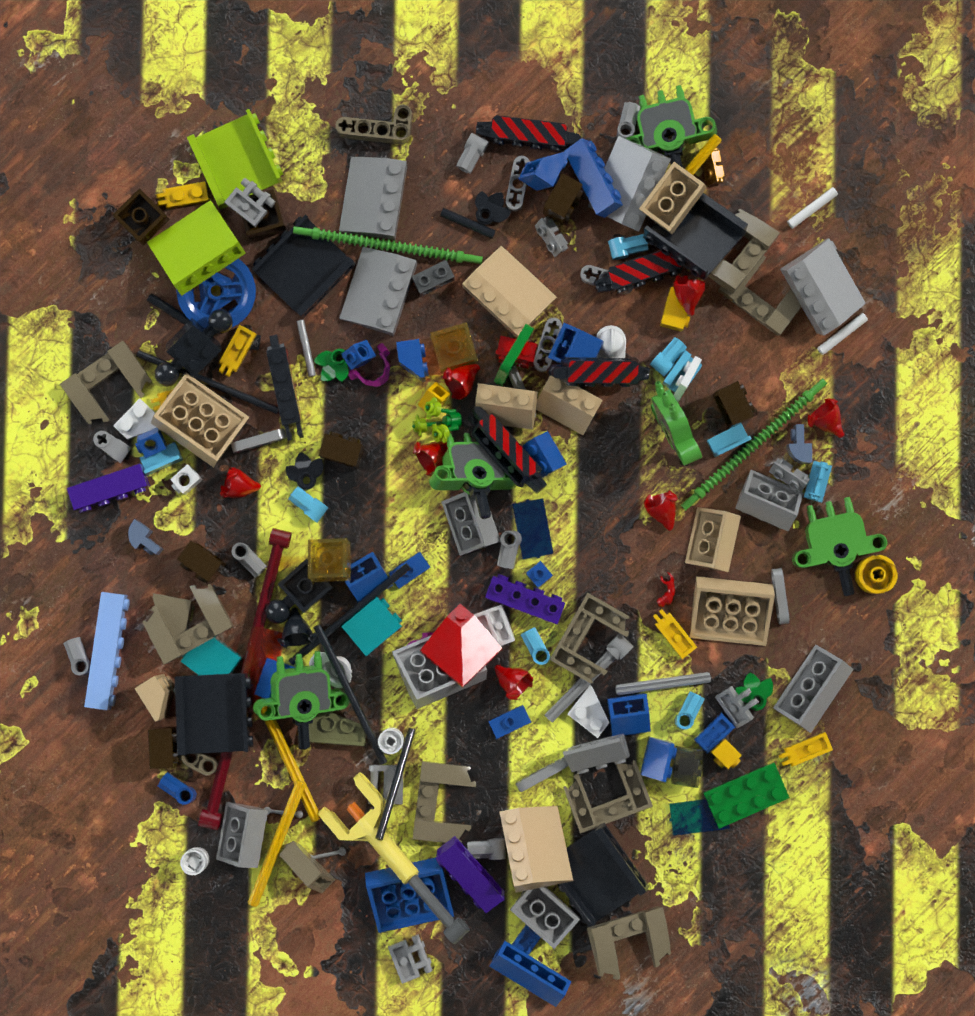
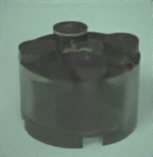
M676 746L677 752L672 766L671 784L698 788L699 778L702 773V765L700 764L703 758V750Z

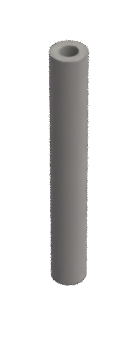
M299 320L296 322L309 377L316 376L306 327L304 320Z

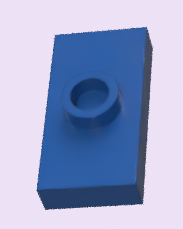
M418 552L388 573L391 576L406 563L411 567L407 573L395 582L399 589L431 568L421 552Z
M521 705L488 722L496 739L531 723V720L524 706Z
M721 713L694 741L708 754L735 726Z
M525 925L511 945L529 955L541 937L528 925Z

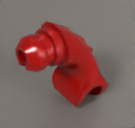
M669 572L667 574L670 576V579L667 582L660 576L661 582L667 586V592L657 599L659 607L671 604L675 595L674 577Z

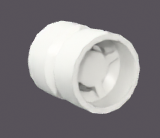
M397 728L385 729L378 738L380 749L387 754L397 753L404 744L403 733Z
M193 847L184 853L180 860V866L186 874L197 875L208 866L209 855L203 848Z

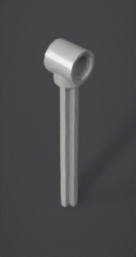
M619 633L606 646L608 651L595 664L606 669L615 659L621 660L634 646ZM598 674L591 680L594 681L600 674ZM580 678L544 714L547 719L553 723L590 683Z

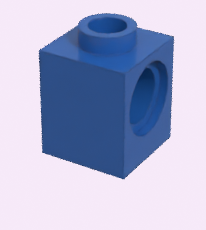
M367 340L356 343L341 353L350 370L361 367L376 357Z
M157 427L137 436L136 448L140 454H144L145 458L167 449L166 441ZM147 440H153L155 444L153 446H147L145 442Z
M541 561L525 573L537 588L553 576Z

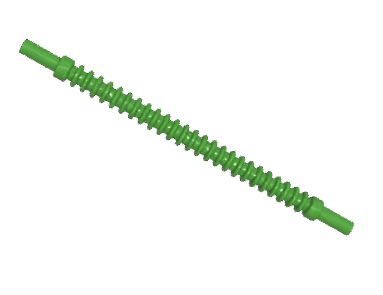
M294 226L293 234L311 236L312 239L316 240L319 238L322 241L324 239H327V241L332 240V242L336 240L338 243L342 241L343 244L346 242L349 245L354 243V246L356 244H359L360 247L364 245L365 248L367 246H370V248L375 247V249L380 247L381 250L385 248L386 251L389 249L392 252L397 250V253L402 251L403 254L405 252H408V254L413 253V255L417 253L419 256L423 254L424 257L429 255V258L432 256L435 259L440 257V260L445 258L446 261L451 259V261L456 260L458 263L465 261L482 264L483 259L482 256L464 254L463 251L455 252L452 250L450 252L449 249L444 251V248L438 250V247L433 249L432 246L428 248L427 245L425 247H422V245L417 246V244L412 246L411 243L409 245L406 242L401 244L400 241L395 243V240L390 242L389 239L385 241L384 238L382 240H379V238L374 239V237L369 239L368 236L366 238L363 235L358 237L357 234L352 236V233L347 235L346 232L344 234H341V232L336 233V231L331 232L330 230L326 232L325 229L321 231L320 228L316 227L309 229Z
M822 378L809 391H804L802 397H798V401L794 400V404H790L791 407L786 408L787 411H782V415L779 414L778 419L774 418V422H770V426L767 425L766 429H762V433H758V437L754 436V440H750V444H746L745 448L742 447V451L737 452L738 455L734 454V458L729 459L730 462H725L726 465H722L721 470L717 469L718 472L713 473V477L709 476V480H705V484L702 483L701 487H697L694 490V494L680 506L686 511L699 498L703 499L706 496L705 493H709L710 488L714 489L713 486H717L718 481L722 482L721 479L726 478L725 475H729L730 470L734 471V467H738V463L742 464V460H746V456H750V452L754 453V449H758V445L762 446V442L767 441L766 438H771L770 435H774L775 430L779 431L778 428H782V424L787 423L786 420H791L790 417H794L795 412L799 413V409H803V405L806 406L807 402H811L814 399L813 396L825 387L827 382Z

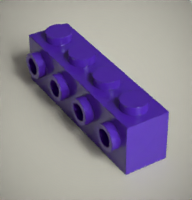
M137 464L67 488L73 509L84 513L92 510L91 506L98 504L99 507L110 504L109 500L116 498L119 501L128 498L127 494L135 492V495L146 492V488L150 487L147 475L143 471L145 470L143 465Z
M500 574L497 577L493 576L485 598L558 625L565 606V602H562V597L554 594L551 597L544 595L545 591L535 587L532 591L526 588L527 584L516 581L515 584L508 582L509 578Z
M456 836L437 849V863L442 868L445 867L451 879L461 885L463 892L474 899L473 901L479 909L482 908L487 913L504 900V890Z

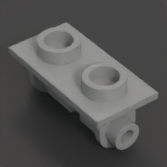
M549 216L544 219L541 218L535 225L537 233L545 241L547 249L556 257L561 251L564 252L568 249V243L561 233L555 236L554 233L559 229L552 218L550 219Z
M778 458L772 465L769 473L789 485L791 489L801 493L810 480L808 475L799 469H796L794 473L791 472L793 465L783 458Z

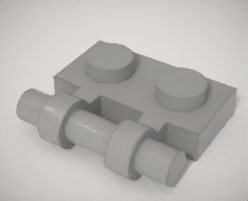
M244 178L241 182V185L245 187L243 192L236 187L226 199L225 204L256 227L267 213L262 206L266 203L272 207L276 201L270 197L269 193L260 190L256 183ZM253 193L259 199L255 202L248 196Z
M419 934L412 936L414 944L411 946L408 945L406 939L388 946L402 984L420 977L419 968L423 967L426 974L433 971L430 965L432 963L431 959L427 957L424 941H421ZM417 951L420 961L416 963L412 952Z

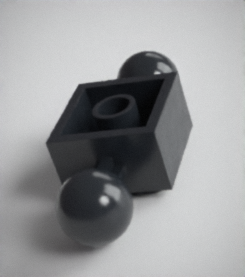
M224 309L214 310L208 317V326L205 329L191 318L166 343V352L174 360L171 363L164 362L157 366L155 369L156 381L165 387L174 385L179 379V370L182 367L195 377L221 351L220 342L213 336L216 333H226L231 329L233 324L231 314Z
M339 548L329 549L323 556V564L318 568L309 559L304 560L278 584L287 596L283 600L276 599L268 603L265 609L267 619L274 624L284 623L288 619L290 608L294 604L303 613L308 612L334 588L325 577L330 572L336 573L346 567L347 556L345 552Z

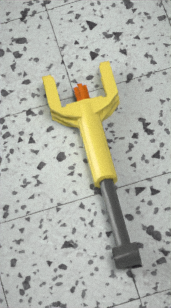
M359 772L354 777L355 785L374 806V809L365 814L356 802L350 804L346 810L357 822L350 830L335 812L330 811L326 807H323L318 812L319 816L339 840L368 841L404 884L409 883L446 927L443 931L446 938L451 943L456 944L470 931L468 925L462 919L457 918L455 920L417 876L419 873L418 869L386 832L382 841L375 839L386 799L369 779Z

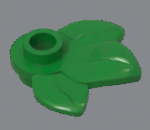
M336 349L333 352L323 351L314 359L316 364L323 367L321 371L322 381H331L337 377L339 381L343 382L347 378L349 368L344 358L340 362L337 361V358L342 356L341 353L345 351L344 349Z
M748 673L744 679V687H736L735 691L739 695L749 688L751 690L750 695L741 700L748 703L750 700L758 697L760 699L759 704L754 705L751 709L759 711L765 707L766 699L773 693V682L771 678L760 682L756 675Z

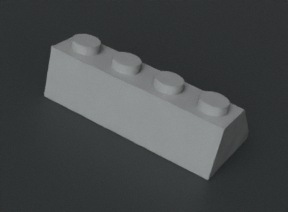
M815 644L773 709L811 733L853 671V668L842 659Z

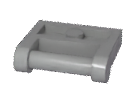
M371 764L369 765L370 782L377 790L378 771H384L383 797L387 801L397 765ZM403 775L394 804H403Z

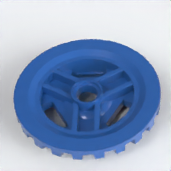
M239 258L225 267V269L235 273L233 279L217 272L199 284L200 302H195L193 289L182 296L176 289L180 308L189 320L193 318L203 328H206L211 312L221 309L233 299L236 300L238 305L228 311L233 319L232 327L238 325L248 316L255 302L256 285L249 268ZM218 285L221 287L222 293L220 296L212 295V286Z

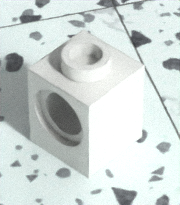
M187 464L170 480L173 482L171 486L178 494L182 492L186 495L203 479ZM183 476H188L190 479L189 484L186 486L181 484Z

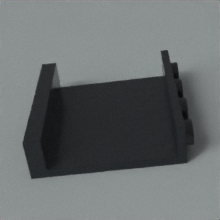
M703 193L673 234H670L657 223H654L651 228L645 227L643 238H645L648 244L659 248L664 255L673 258L679 266L690 270L692 275L705 280L746 234L748 224Z
M306 214L303 217H298L293 223L295 227L309 229L316 227ZM293 226L289 231L286 230L281 234V240L276 245L273 243L266 250L267 254L263 258L259 257L253 263L254 267L252 270L304 319L356 264L331 240L327 241V239H324L322 241L321 238L316 240L312 239L311 236L293 234Z
M247 673L175 677L178 755L250 751V747H253V735L250 736L253 719L252 716H249V708H252L251 696L248 697V689H251V678L247 677Z
M602 823L566 848L573 881L557 885L560 891L569 898L570 905L580 913V918L585 925L589 927L594 926L598 920L639 894L641 896L647 892L649 888L648 883L605 823Z

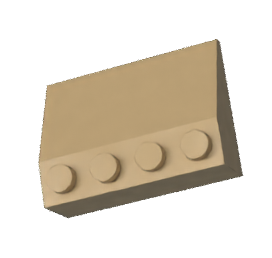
M502 246L462 283V288L516 338L525 324L531 326L557 298Z
M186 373L154 414L151 424L214 468L249 417Z
M696 577L690 638L766 646L775 597L773 584Z
M558 806L524 807L500 811L516 893L573 881Z

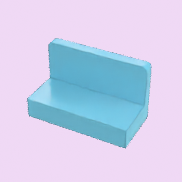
M686 350L662 383L673 392L678 388L675 384L680 375L684 376L686 373L683 371L688 361H693V358L690 357L692 354ZM699 364V366H698V368H697V370H696L694 376L692 377L691 381L693 380V378L696 376V374L698 373V371H699L700 368L702 367V364Z
M741 423L708 439L707 443L714 457H717L748 442L752 438L747 435Z
M174 442L167 445V449L147 458L142 456L140 460L145 469L143 470L144 473L149 476L182 461L183 458L177 444Z

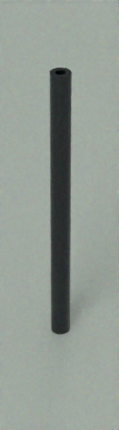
M408 728L375 837L377 840L382 841L415 735L416 730L413 728Z

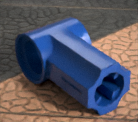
M169 772L162 777L158 784L159 788L177 799L182 805L190 804L196 799L197 793L195 789L187 786ZM184 790H187L190 793V799L188 801L184 800L182 797V793Z

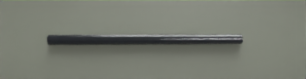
M141 350L136 355V357L157 366L167 362ZM185 368L179 370V375L184 376L188 373L206 386L272 413L278 414L279 412L278 406L197 374L194 377Z
M406 563L325 629L326 637L328 638L407 573L411 567ZM318 636L312 645L308 643L296 654H301L302 658L305 657L321 643ZM296 654L289 659L293 666L295 665Z
M321 625L314 626L313 628L380 765L387 763L388 761L378 745L369 722Z

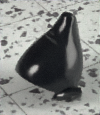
M296 607L291 608L282 637L277 639L278 643L285 649L288 646H301L308 643L312 645L317 639V634L315 632L312 633L310 626L302 618Z

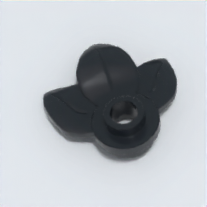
M481 191L475 199V205L478 209L476 211V219L480 224L500 223L510 216L511 210L503 207L504 196L502 192L494 193L488 197ZM488 213L489 217L487 219L482 218V214Z
M300 452L295 460V466H286V474L290 480L297 482L300 488L304 490L312 489L316 484V478L323 472V461L321 458L311 461L306 454ZM305 477L310 478V482L308 484H304L303 479Z

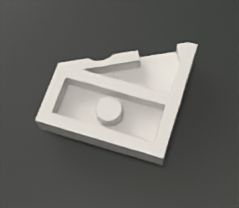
M697 356L694 357L692 362H687L683 369L686 372L685 375H680L675 384L678 388L673 396L677 402L681 399L702 361Z
M139 398L114 424V427L129 440L156 428L151 424L155 412Z
M503 604L474 614L500 646L515 641Z
M589 685L567 715L598 738L609 724V721L593 687Z

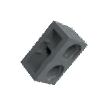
M444 260L412 276V280L422 297L455 281V277L447 261Z

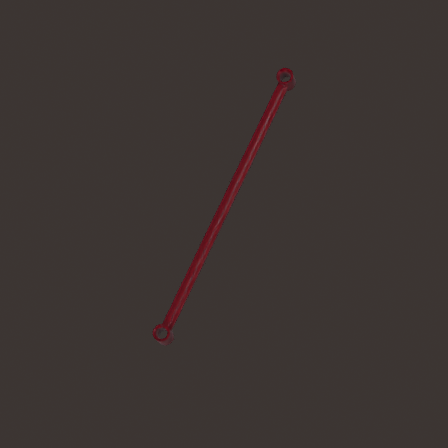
M272 528L269 538V545L273 546L241 673H247V677L252 678L265 626V609L271 601L283 549H288L292 532ZM221 752L208 807L207 810H202L198 826L218 831L222 814L218 813L233 752Z

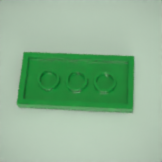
M775 762L703 792L719 829L790 798Z

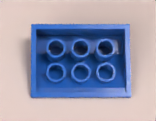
M436 857L412 862L419 871L417 876L451 916L454 917L444 867L442 868L437 863ZM391 868L365 873L366 888L378 933L439 920L410 884H404Z

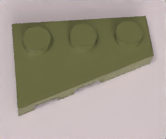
M333 712L318 713L313 718V723L309 724L310 743L365 747L366 734L361 724Z

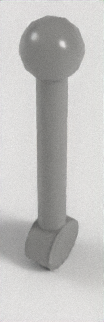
M265 807V808H264L265 810H268L267 815L270 814V813H274V814H283V813H284V811H282V810H274V809H271L270 807ZM297 811L294 816L302 818L303 812Z
M341 847L337 851L311 856L314 859L337 854L343 856L346 854V849Z

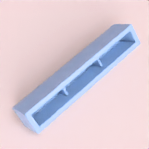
M101 592L84 707L110 710L111 706L115 705L116 695H113L114 687L118 685L116 671L121 665L119 651L124 645L122 631L126 629L127 619L124 617L125 611H128L130 600L127 599L128 595Z

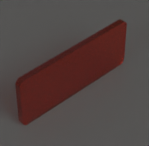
M255 626L252 630L241 672L247 673V677L251 678V689H248V697L251 696L252 708H249V712L254 713V703L262 698L254 693L266 659L270 658L277 661V657L281 656L283 647L278 643L277 639L282 637V632Z

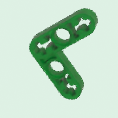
M525 324L500 366L493 382L500 386L504 384L516 359L534 330L533 327Z

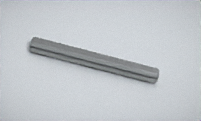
M709 672L619 684L616 685L617 695L709 683L711 682V676Z

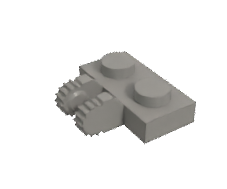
M731 686L717 694L715 698L736 728H739L754 718L748 709L759 701L755 698L745 705L741 699L749 696L751 690L748 688L738 695Z

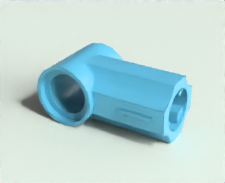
M644 234L609 240L612 260H619L631 254L648 251V243L643 238Z
M674 337L668 346L654 358L650 365L662 376H665L687 347L682 341Z
M297 487L289 497V500L294 505L302 509L304 514L316 523L328 510L325 504L317 498L310 496L300 487Z
M534 627L522 633L521 637L534 662L538 665L547 664L550 659V653L537 629ZM539 651H544L547 654V658L543 662H539L536 659V654Z
M689 691L675 718V724L679 729L685 730L693 726L694 720L705 700L703 697ZM683 715L689 718V724L686 727L682 726L679 722L680 717Z

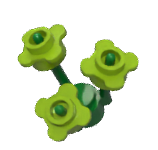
M433 397L430 402L425 404L426 418L430 420L432 416L438 417L441 412L447 414L443 416L442 421L426 423L425 418H419L417 414L415 416L416 421L412 423V428L414 432H418L419 437H422V433L427 432V427L432 426L434 440L446 443L447 438L450 436V431L459 430V427H461L462 417L459 412H456V409L442 408L441 403L437 402V398Z

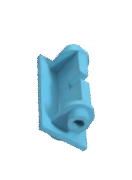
M813 461L809 475L810 480L807 483L803 498L822 503L832 468L831 465L825 462Z

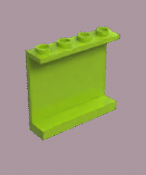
M250 109L246 110L247 115L203 135L195 137L192 134L187 137L220 209L228 207L225 201L236 187L243 192L245 187L241 185V182L244 178L256 183L257 187L262 191L282 182L280 176L284 174L279 164H274L273 158H276L271 147L267 148L265 142L268 139L263 130L259 131L257 125L260 122L256 113L251 114Z
M211 200L147 242L181 296L246 254Z

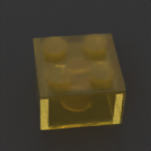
M467 322L430 333L441 372H444L447 368L452 370L459 366L478 362Z
M347 538L308 540V579L312 582L351 581L350 541Z

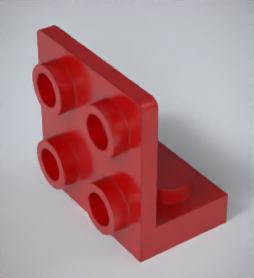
M500 336L495 358L499 360V363H503L516 339ZM527 341L515 361L518 367L528 369L529 366L533 367L537 343Z

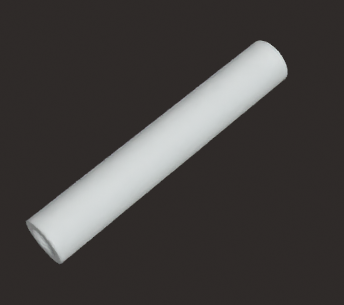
M832 187L789 219L787 223L790 228L796 227L838 195L837 191Z
M861 313L817 348L822 355L827 353L868 321L866 315Z

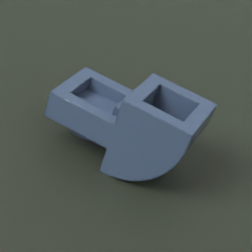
M796 424L790 431L791 441H794V444L786 445L787 452L794 461L801 464L812 463V443H804V424Z
M134 519L128 531L131 545L138 550L144 545L143 550L150 555L154 553L159 555L163 550L162 547L148 538L153 531L139 520Z

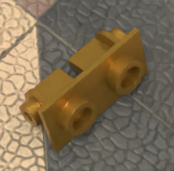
M717 147L703 163L704 177L708 186L716 182L717 184L723 183L725 178L723 166H716V163L721 162L719 148Z

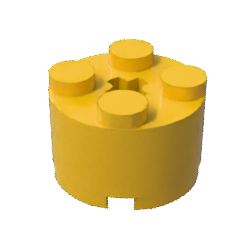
M873 555L862 559L855 570L856 583L863 591L870 594H881L891 590L898 578L894 562L883 555ZM878 570L879 578H874L873 571Z

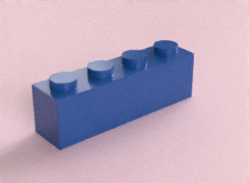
M581 138L564 150V152L567 151L569 153L567 158L579 182L583 184L582 187L596 215L605 218L623 206L620 200L621 195L613 187V179L606 173L603 160L597 156L595 152L597 148L594 143Z
M506 941L497 950L489 965L494 970L555 1007L564 998L571 984V981Z

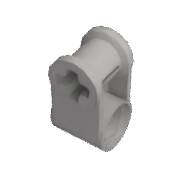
M98 431L93 437L94 444L119 463L124 460L131 450L130 446L106 431ZM101 436H102V437H105V436H106V438H105V439L107 440V443H106V444H105V443H101V440H99V438H100Z

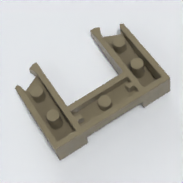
M738 209L735 215L748 224L744 237L749 239L750 242L732 264L723 259L708 276L731 294H734L780 234V232L741 209Z
M763 256L734 294H731L722 286L718 292L774 334L780 336L801 308V305L792 289L788 291L775 309L745 287L766 259Z
M124 341L108 350L107 354L78 374L75 373L60 383L65 393L89 425L92 424L91 420L102 418L104 423L110 421L89 390L120 370L141 399L145 396L141 392L147 381L152 383L151 378Z
M208 584V588L197 589L196 585L189 586L206 620L176 637H173L156 605L151 609L154 613L148 622L146 620L143 621L148 635L164 665L234 627L211 584Z
M587 593L549 660L592 684V678L600 673L604 676L608 671L576 652L595 620L628 637L629 631H625V622L630 617Z
M633 760V765L616 764L627 795L591 808L578 773L574 775L576 781L569 788L563 787L580 834L593 830L602 823L608 824L653 807L635 760Z
M422 761L412 839L446 843L456 836L462 843L459 838L465 829L470 831L471 825L434 820L439 783L476 787V781L471 782L467 772L471 769L470 766Z
M656 906L587 928L599 976L602 977L604 973L613 974V979H620L614 941L645 932L654 967L660 965L659 960L666 954H671L663 907Z

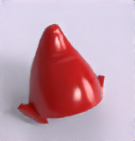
M686 275L683 277L676 276L674 281L676 298L685 312L693 316L695 314V307L704 293L705 281L688 279Z
M478 364L459 366L452 370L447 368L444 371L442 379H444L445 384L451 391L452 398L462 400L471 392L476 375L480 370Z
M830 398L824 399L825 403L818 407L811 416L808 415V425L810 428L815 425L825 432L842 438L844 432L841 426L838 401Z
M418 441L416 442L413 454H416L419 463L427 471L425 475L432 476L435 469L443 465V456L448 449L447 443L431 442L420 445Z
M230 467L224 486L221 485L220 496L223 498L245 497L250 493L258 491L261 488V484L252 480L240 469Z
M670 490L655 496L649 494L644 500V507L648 514L660 522L668 531L673 529L676 515L675 501L678 500L676 494Z
M496 665L494 668L500 686L505 691L506 697L510 700H518V697L528 687L532 688L533 677L524 669L506 668L500 665Z

